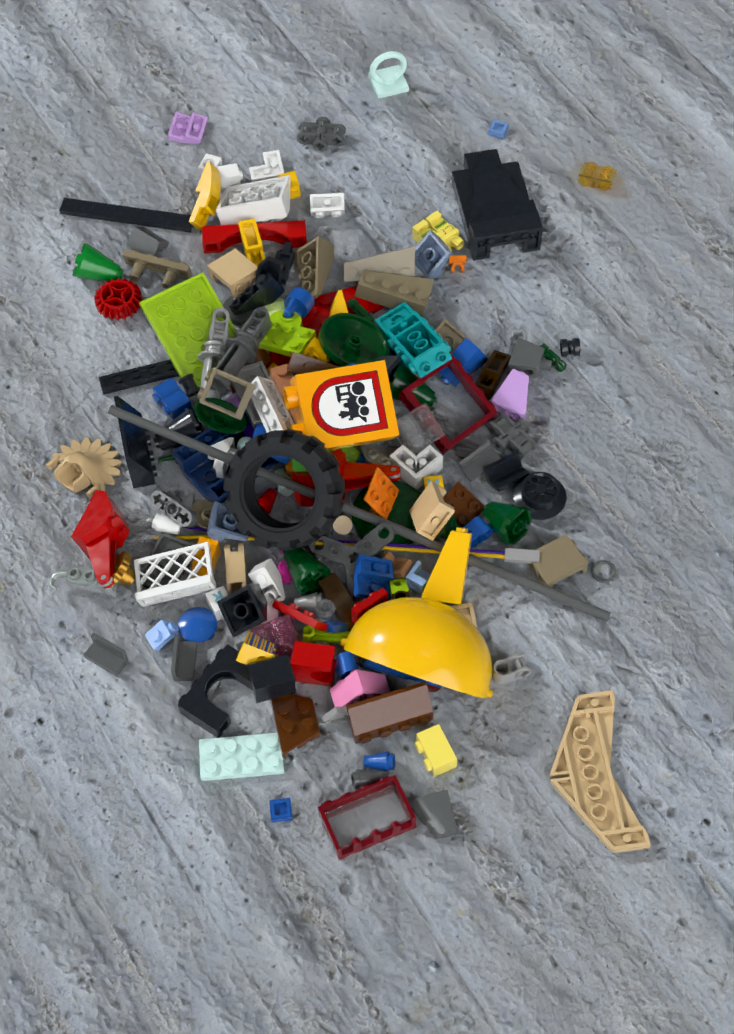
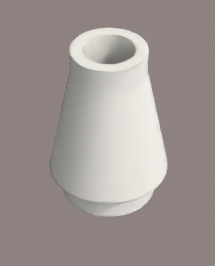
M157 513L152 522V528H155V531L176 535L179 534L182 527L163 513Z

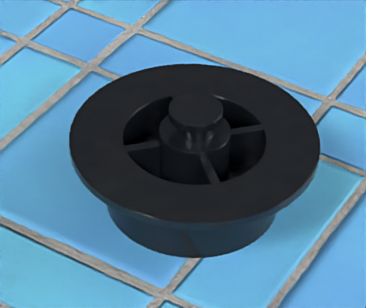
M535 472L517 483L513 492V500L515 505L529 509L532 519L546 520L555 517L564 509L567 494L564 486L553 475L546 472Z

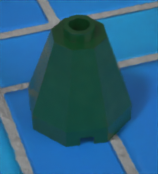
M491 501L483 509L485 521L493 529L500 541L506 545H510V543L516 545L526 535L528 531L525 528L526 525H530L532 522L531 511L523 506Z

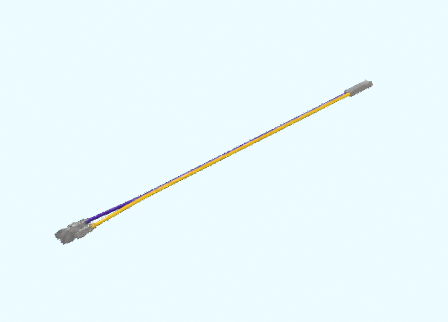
M131 514L127 516V519L137 517L140 521L130 523L129 520H126V522L131 526L141 524L143 527H150L154 517L149 515L139 517L137 514ZM193 526L191 528H187L207 532V529H204L202 527ZM130 530L129 534L133 533L136 537L131 540L126 539V541L129 543L135 540L139 543H155L159 536L142 531L136 534L133 530ZM208 535L174 536L182 540L199 539L200 537L211 539ZM247 535L248 540H255L251 536ZM333 539L343 544L349 545L351 547H353L357 542H359L354 540ZM319 540L315 544L324 546V541ZM388 543L382 549L441 554V552L424 545ZM505 548L504 551L470 549L469 554L476 557L505 559V562L532 564V562H539L540 550Z

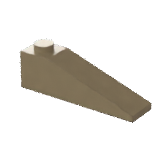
M320 236L295 251V267L299 270L300 274L298 277L303 284L301 288L310 292L314 299L320 296L334 260V244Z

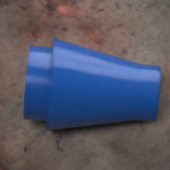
M387 751L365 755L364 767L385 772L394 770L395 754Z

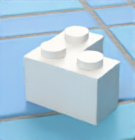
M402 445L389 456L393 465L400 467L401 478L415 489H419L423 485V477L434 476L443 469V456L431 445L426 447L417 456Z

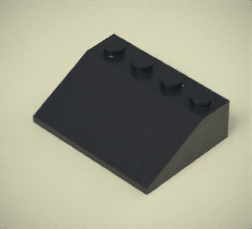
M114 396L116 407L142 417L139 411L119 396ZM118 418L125 459L133 489L156 484L154 477L158 476L156 465L152 466L151 463L155 459L153 450L148 448V446H152L150 435H146L145 432L148 430Z

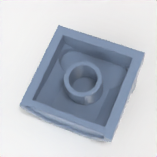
M430 230L415 247V265L426 278H438L442 274L444 264L452 254L451 249L438 235Z
M215 501L209 518L208 536L212 540H218L219 542L225 538L247 542L248 537L244 536L235 526L237 521L233 514H228L226 505Z

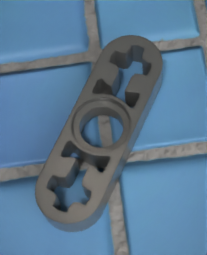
M157 490L151 494V505L174 522L187 528H191L196 524V513L167 492ZM159 496H161V497H160L161 500H163L164 502H166L165 504H164V503H159V502H160V500L158 499ZM173 504L177 506V511L175 514H172L170 512V508ZM181 515H187L189 522H187V519L182 517Z

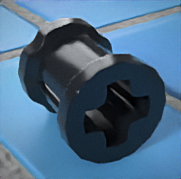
M188 374L178 381L179 384L183 385L188 398L198 394L200 391V387L197 386L193 379V374Z

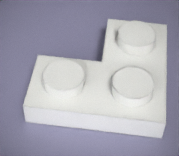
M279 150L263 152L265 165L249 167L251 182L279 177L278 174L284 173Z

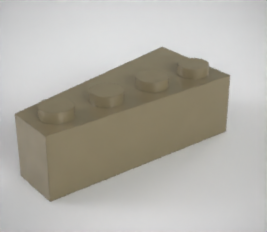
M415 246L345 262L344 281H359L362 271L415 277Z
M362 271L354 297L391 309L406 302L414 312L416 311L422 317L427 307L434 279Z

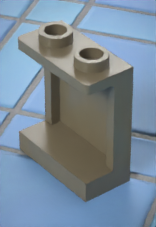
M566 534L536 549L540 550L539 562L526 563L539 583L553 588L555 583L579 571L582 574L586 573L588 560L584 554L578 551L576 542L573 539L571 540Z

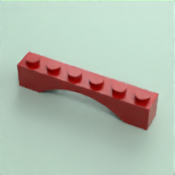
M305 220L256 223L261 240L273 241L283 245L288 241L292 242L293 248H300L307 244ZM238 224L202 226L204 254L221 253L227 248L242 242Z

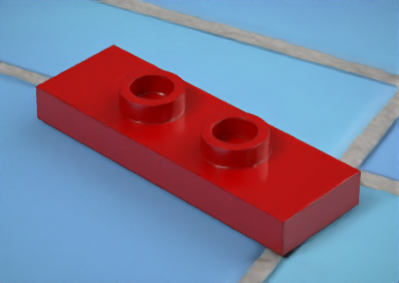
M274 600L272 604L273 608L315 629L324 632L328 628V624L314 618L316 614L304 610L303 613L298 605L293 603L287 605L277 600Z

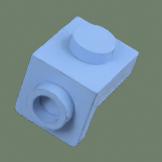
M161 619L145 636L152 648L159 651L172 638H175V634L179 636L180 634L174 622Z

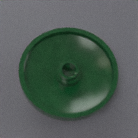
M339 313L332 315L323 322L319 331L318 338L322 350L333 362L342 367L350 363L358 365L375 362L380 356H388L390 352L388 339L384 332L372 321L356 314Z
M391 481L399 489V492L387 520L416 531L409 510L421 493L407 483ZM366 487L358 494L353 505L369 512L371 507L364 500L368 487ZM352 516L353 527L361 539L377 527L374 524ZM382 529L380 537L385 539L389 536V531ZM395 534L390 543L412 544L415 541Z

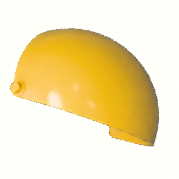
M417 597L392 599L368 610L355 623L346 639L342 638L340 645L344 646V650L462 693L487 699V697L492 698L494 691L490 689L493 670L488 645L480 631L467 617L446 604Z

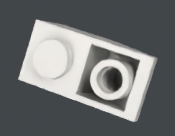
M270 558L254 566L248 575L254 584L259 583L267 604H273L274 600L283 601L285 594L281 574L272 559Z

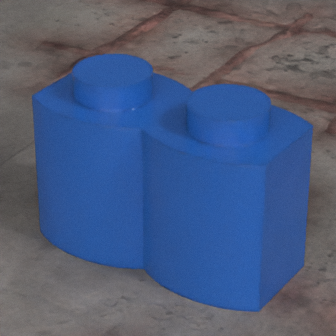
M169 378L153 387L154 394L152 397L156 404H161L166 416L175 419L185 411V408H191L189 398L174 379Z

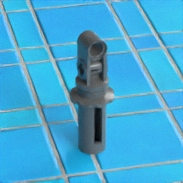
M259 307L255 309L235 337L226 340L225 348L227 351L215 368L236 377L245 363L255 362V351L259 348L260 342L263 341L266 333L272 327L269 312L266 308ZM215 375L211 388L220 393H225L233 381Z

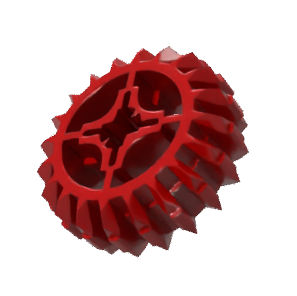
M119 277L117 280H113L111 278L110 282L105 281L104 285H99V290H96V295L94 296L95 307L105 319L109 317L112 321L115 318L119 322L123 318L126 321V317L132 318V313L137 314L138 309H141L139 305L142 301L141 290L132 280L127 281L126 278L120 280Z

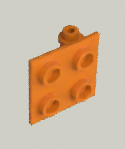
M379 467L375 471L364 500L371 507L370 513L387 519L399 489Z

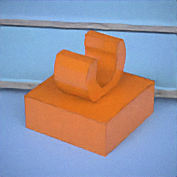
M466 255L449 257L448 266L452 265V273L455 272L454 268L456 266L461 268V273L464 272V265L467 262Z

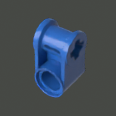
M480 516L475 517L470 523L462 527L468 529V533H472L470 549L487 540L493 533V529Z
M348 651L336 656L335 668L339 681L350 675L351 671L358 669L354 654Z

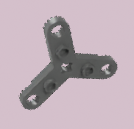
M382 523L353 547L325 536L309 544L313 553L345 565L348 592L356 604L357 602L354 597L356 561L352 563L351 555L355 556L357 553V556L359 554L375 556L388 543L392 542L395 532L392 526ZM382 529H389V536L382 539L380 537ZM319 540L324 541V548L322 550H316L315 543Z

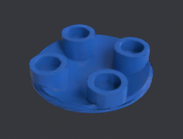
M194 607L188 609L180 616L178 631L184 641L204 642L215 636L217 619L209 609Z

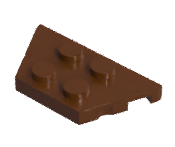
M290 694L270 700L282 758L287 757L288 752L296 747L300 749L307 742L320 737L313 699Z

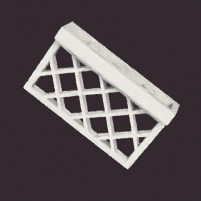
M208 542L134 560L137 586L135 598L142 607L217 589L213 576L210 544ZM205 549V555L201 560L194 557L198 550ZM186 554L188 557L182 565L176 562L179 555ZM167 558L170 561L164 569L157 566L161 559ZM192 559L198 562L193 571L186 568ZM149 563L151 565L145 574L142 573L140 565ZM173 563L180 567L174 576L168 573ZM202 565L205 566L208 575L198 576L196 573ZM157 568L161 573L156 580H153L149 576ZM183 570L190 573L186 580L180 581L177 579ZM165 574L172 578L167 585L162 586L159 584ZM147 579L153 582L149 589H142V585Z

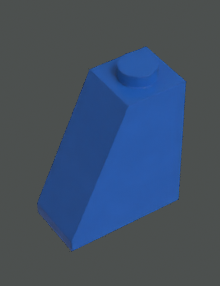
M467 338L451 354L461 362L462 368L470 375L488 360L484 353ZM448 366L439 372L442 375L440 379L447 385L451 383L456 387L460 383Z

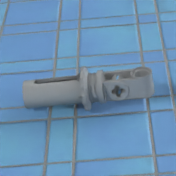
M218 308L214 311L208 341L204 343L205 351L198 354V359L203 363L200 388L205 389L207 381L204 379L208 370H211V366L216 367L227 351L225 344L228 338L229 312L224 308ZM222 317L224 321H219L216 318ZM209 389L206 398L221 399L222 393Z

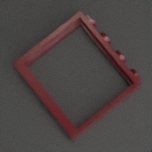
M451 355L452 359L424 377L419 378L398 395V398L443 455L498 414L494 404L487 400L483 390L476 386L472 376L466 373L462 368L461 362L453 355ZM447 366L485 414L483 418L451 441L412 393V391Z

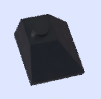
M259 583L248 584L217 601L233 638L267 620V600Z

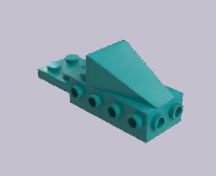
M403 302L375 320L377 326L389 338L387 342L391 349H394L397 356L402 358L406 367L420 378L452 359L449 353L451 351L449 344L446 341L444 342L433 326H430L427 320L422 318L416 311L414 312L406 302Z

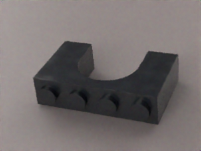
M228 644L217 652L215 660L204 668L202 676L192 683L189 692L182 695L178 701L180 714L217 738H220L229 727L231 720L229 714L213 705L207 699L209 689L220 680L233 679L253 690L248 666L236 661L239 651Z

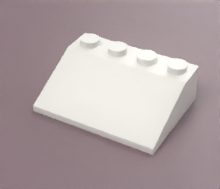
M290 175L226 187L216 209L221 225L238 224L239 221L255 218L256 222H267L270 219L280 220L287 217L290 210Z

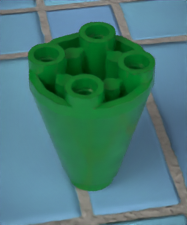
M84 243L81 254L78 253L75 263L77 266L74 268L72 276L80 279L110 282L111 278L117 280L119 277L121 280L124 269L120 268L117 263L93 246Z

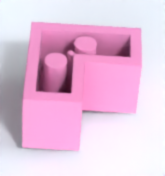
M361 669L351 671L350 675L338 681L330 689L335 707L347 706L362 699H369L390 692L385 674L362 671Z

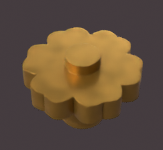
M122 551L115 558L113 585L119 582L122 585L130 586L136 579L134 569L129 566L132 555L126 551Z

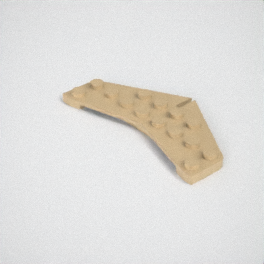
M613 690L579 695L575 699L549 779H551L550 784L608 850L613 853L647 849L650 848L651 844L645 828L639 823L611 772L615 697Z

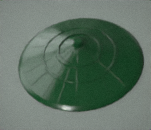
M217 398L205 399L234 413L237 410L236 406L227 401ZM199 400L194 405V412L198 419L215 431L236 434L244 431L247 427V419L244 414L242 419L238 420L200 404Z

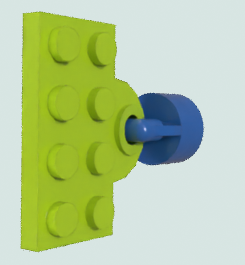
M294 288L284 301L285 309L277 311L270 316L272 327L266 333L263 341L260 342V349L286 356L289 355L290 351L303 354L307 345L316 337V331L303 327L301 319L305 318L315 305L314 298L310 292L303 288Z

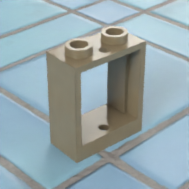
M213 368L212 371L208 370L204 379L207 381L205 389L201 387L197 398L200 399L199 403L241 420L256 385L217 368ZM215 375L246 387L235 413L205 400Z

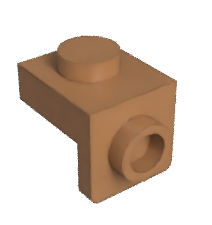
M386 551L382 559L392 560L394 578H405L413 565L409 558H395L390 551Z

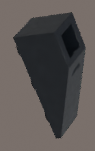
M266 271L258 277L256 282L247 287L239 298L233 300L229 308L236 316L269 305L276 301L285 292V289Z

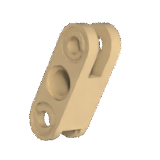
M238 543V551H231L230 544L224 545L228 595L247 585L244 543Z

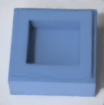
M493 120L488 130V135L504 139L509 123Z

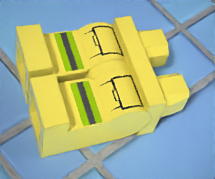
M435 211L426 218V221L422 220L412 227L413 240L417 243L431 230L450 249L454 247L460 250L464 246V240L460 237V230L447 223L439 211Z

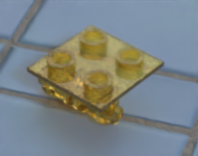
M593 162L584 163L578 174V183L593 187L595 179L597 180L595 188H598L599 185V189L611 190L612 181L617 170L611 166H598Z

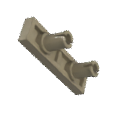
M125 249L123 252L126 264L133 265L129 277L134 281H139L143 269L164 273L165 277L161 285L165 289L172 287L176 277L187 280L192 277L190 266L184 262L177 263L168 258L161 259L152 254H142L136 250L130 251Z

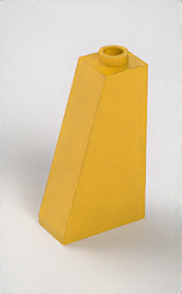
M456 527V531L452 530L421 598L462 604L472 533H468V529Z

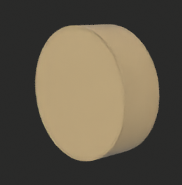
M341 515L333 523V528L340 535L348 534L352 529V521L348 516Z

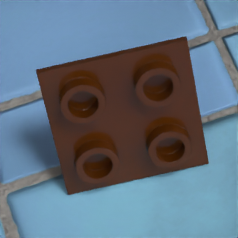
M459 481L443 498L445 503L454 507L455 512L453 515H455L459 528L464 527L475 517L479 516L485 507Z

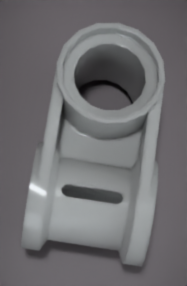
M518 652L494 663L492 679L495 683L502 685L527 677L532 673V668L527 665L525 654ZM498 670H503L506 673H499Z

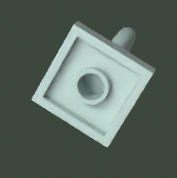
M389 51L373 60L368 77L378 99L409 92V86L403 75L407 67V60L403 54ZM389 58H396L401 63L400 66L396 65L376 70L382 61Z

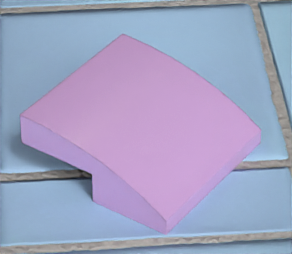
M175 111L167 140L188 144L201 143L208 117L192 112L191 116Z

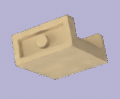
M233 249L207 265L210 278L214 282L219 279L230 289L231 295L234 298L244 293L247 287L256 282L257 266L237 249Z
M430 481L409 512L417 533L433 541L453 515L455 509L443 500L446 489Z

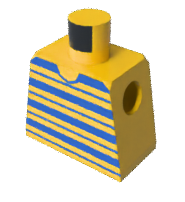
M248 631L236 661L247 665L279 656L275 654L277 646Z

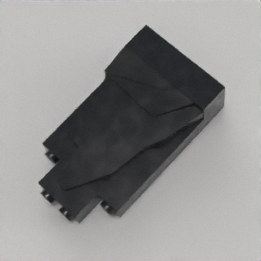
M497 149L464 154L465 169L452 171L451 183L472 260L490 258L491 247L522 242L524 253L541 250L543 226L533 199H529L519 162L502 164Z

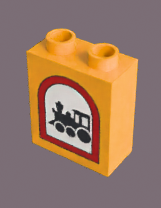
M385 360L298 374L290 380V386L283 387L286 409H295L298 424L290 425V429L302 431L303 434L310 437H316L325 444L324 448L330 451L387 441L399 436Z

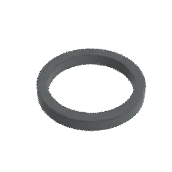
M600 560L594 563L591 573L595 580L607 583L615 578L616 568L610 561ZM599 564H608L613 569V575L608 579H601L596 576L594 569Z

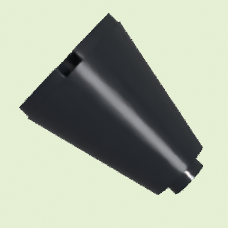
M193 407L188 408L164 426L190 438H195L205 432ZM156 433V438H153L156 447L162 450L182 446V444Z

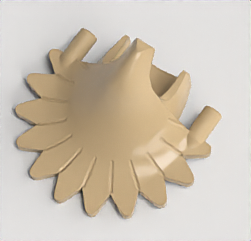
M85 437L81 444L73 439L71 447L61 445L62 453H53V459L46 464V467L52 470L59 464L54 470V478L72 492L77 493L92 484L93 487L86 492V495L92 498L96 490L105 491L104 484H115L112 477L121 475L120 470L116 467L121 466L122 461L115 459L119 452L110 451L112 447L110 443L101 446V439H96L91 444L89 438Z

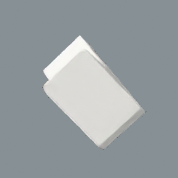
M229 437L211 446L227 453L231 447L235 448L234 438ZM208 456V459L214 460L213 468L216 470V476L218 478L225 477L229 464Z

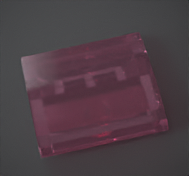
M290 613L250 629L252 633L277 646L275 654L279 656L287 654L288 657L292 656L295 641L301 642Z

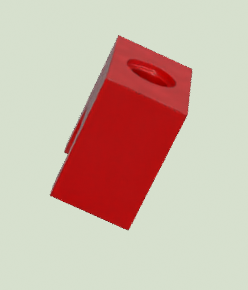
M295 641L290 662L295 682L332 687L336 670V661L333 660L335 646Z

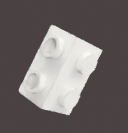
M344 193L310 194L311 216L323 218L326 215H331V217L345 215Z

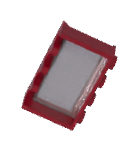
M396 775L383 777L377 783L372 785L366 784L353 793H344L340 798L333 801H325L318 807L319 817L338 860L417 827L415 814Z

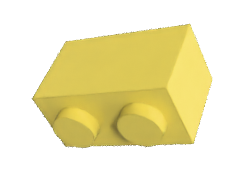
M439 724L416 734V742H414L416 750L419 754H423L425 758L423 760L428 772H432L434 777L457 767V758Z

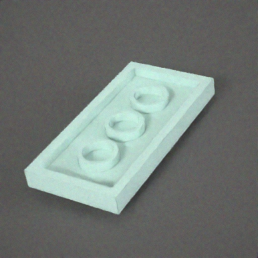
M277 733L199 739L201 781L284 774V762Z

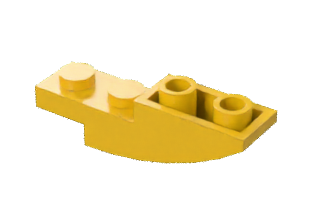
M207 161L196 188L199 197L189 219V222L198 230H202V226L206 225L209 216H215L220 199V172L210 161Z

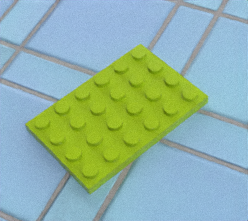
M204 272L139 303L180 378L193 374V379L198 387L201 384L203 363L198 359V354L205 351L204 343L208 341L214 311L218 308H224ZM222 317L216 318L219 321H224ZM229 318L228 338H234L237 330Z

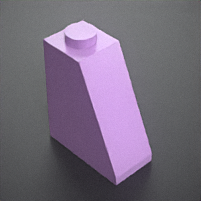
M512 369L491 400L498 413L504 412L516 423L519 418L525 420L529 383L528 375L522 371Z

